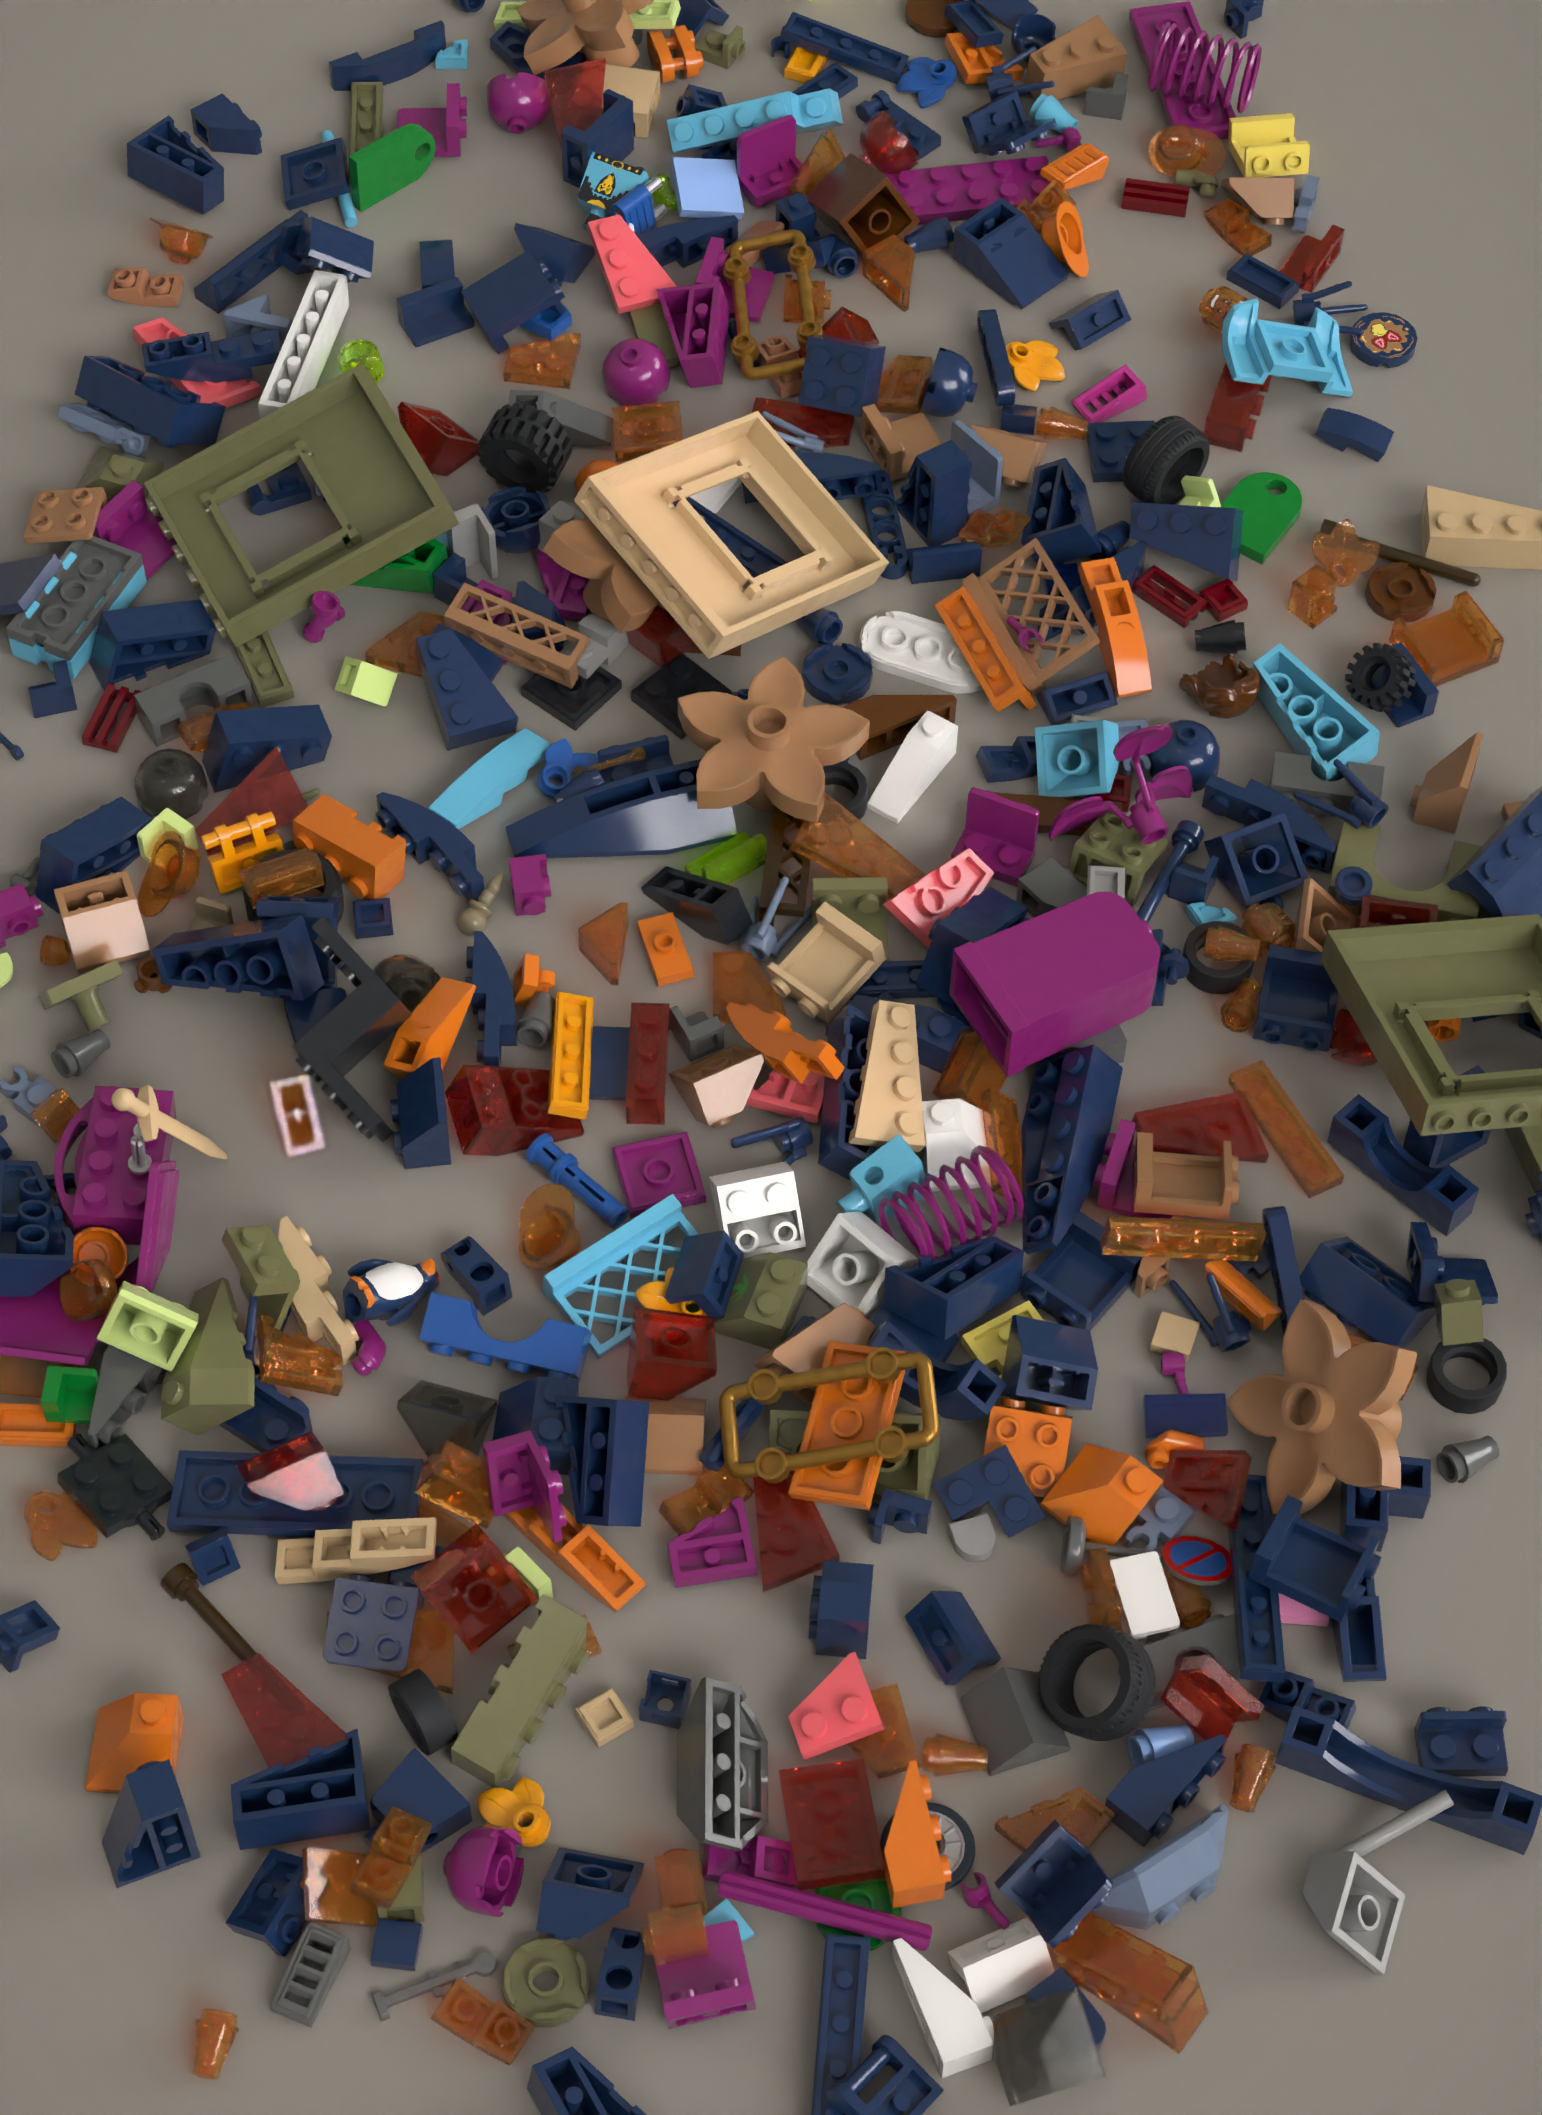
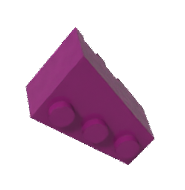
M721 282L656 289L679 361L690 388L723 384L730 307Z

